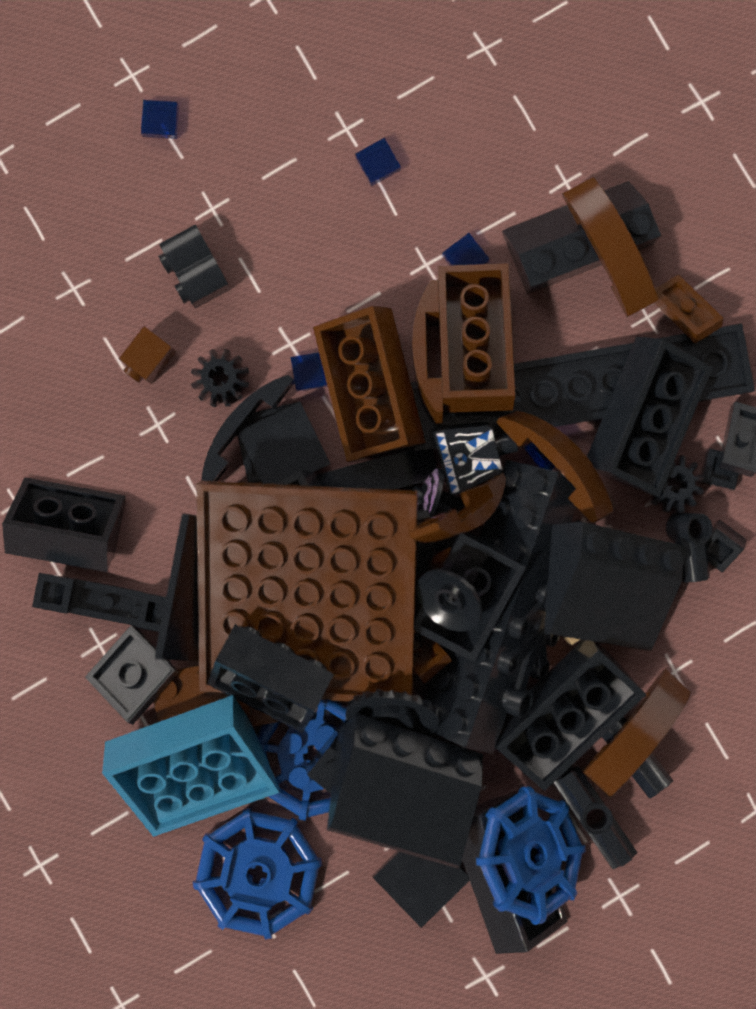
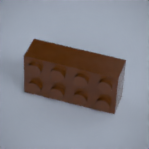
M508 263L438 266L443 413L513 410L515 382Z
M370 306L313 326L346 462L369 460L426 443L392 308Z

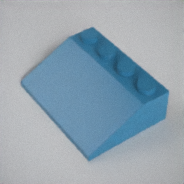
M233 695L105 742L102 774L153 837L280 793L279 785L252 724Z

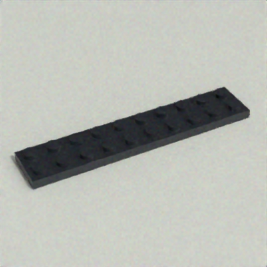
M742 323L721 327L697 343H694L686 334L659 338L668 341L712 367L699 402L755 391ZM634 343L514 364L515 400L513 410L443 413V423L434 422L423 404L416 381L411 382L426 443L413 446L414 452L436 449L431 430L433 427L488 422L491 425L493 436L504 434L506 432L496 422L500 417L515 411L536 416L554 427L601 420Z

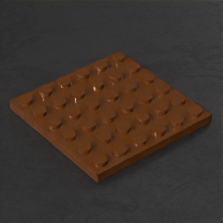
M199 481L196 484L200 691L223 693L207 684L214 662L234 625L237 624L241 627L248 626L254 628L261 633L262 638L274 644H285L292 648L296 655L306 660L313 659L325 665L327 671L333 673V676L321 700L350 701L353 700L354 695H363L364 691L376 692L377 689L383 691L393 689L395 692L400 693L406 691L408 695H413L417 541L412 540L408 532L417 526L418 491Z

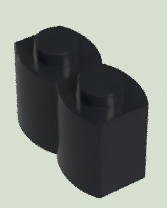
M196 224L159 244L163 253L158 257L168 274L173 271L175 272L180 283L174 286L184 304L190 301L196 309L231 290Z

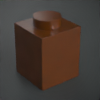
M143 326L118 359L127 365L123 372L136 382L140 383L144 378L152 384L176 354V351Z

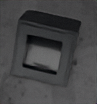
M718 520L713 526L710 539L706 542L708 563L723 573L745 549L746 539L723 521Z

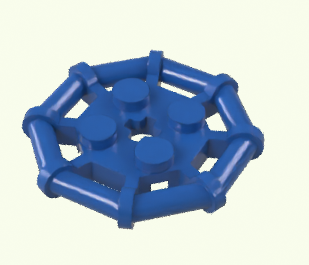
M321 700L317 707L316 718L309 721L304 732L301 733L288 726L289 729L280 744L269 743V740L281 722L262 725L256 735L267 761L266 751L277 753L281 773L275 777L278 785L287 780L294 787L303 790L302 801L280 787V793L268 797L298 815L299 820L306 821L307 817L329 813L330 798L309 803L310 793L324 788L307 775L306 766L311 760H305L303 754L308 753V746L314 745L315 749L319 751L337 729V727L332 726L323 719L325 709L342 720L346 718L347 706L339 701Z
M527 786L521 787L516 795L498 807L490 808L486 813L488 821L480 855L476 857V865L481 867L494 898L493 905L498 911H508L525 917L536 925L544 923L548 915L567 901H574L578 894L576 884L582 854L586 852V845H582L568 813L570 807L565 801L553 800ZM523 808L524 817L513 824L508 817ZM537 808L549 813L550 817L547 821L541 820L543 818L538 817ZM501 829L505 833V835L500 839L498 843V852L500 855L494 856L499 837V832ZM531 849H537L538 851L535 855L536 863L531 861ZM562 861H567L565 870H560ZM495 864H502L509 881L506 888ZM556 886V892L545 899V893ZM521 890L531 894V904L516 899Z
M251 808L243 809V813L212 833H206L203 836L204 845L196 880L193 881V888L199 891L218 921L217 927L222 930L229 928L264 936L266 940L272 939L274 933L302 915H309L313 910L311 904L318 872L323 863L322 858L316 856L299 829L296 819L293 817L285 819L251 811ZM254 826L282 833L276 841L255 836ZM245 828L247 839L239 842L231 849L222 843ZM288 837L303 861L295 863L291 861L288 852L282 846ZM217 852L225 857L221 876L211 877ZM256 865L262 866V871L267 873V878H261L259 883L252 882L253 876L248 874V869H254ZM304 871L300 894L296 896L290 891L293 873ZM222 886L224 891L226 889L232 902L228 910L213 887ZM285 900L292 905L272 919L269 918L268 910L278 902L281 903ZM238 908L260 913L261 921L234 914Z

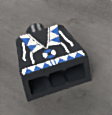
M488 422L431 428L450 496L457 495L503 473L499 456L518 451L517 444L507 433L493 436L491 425Z

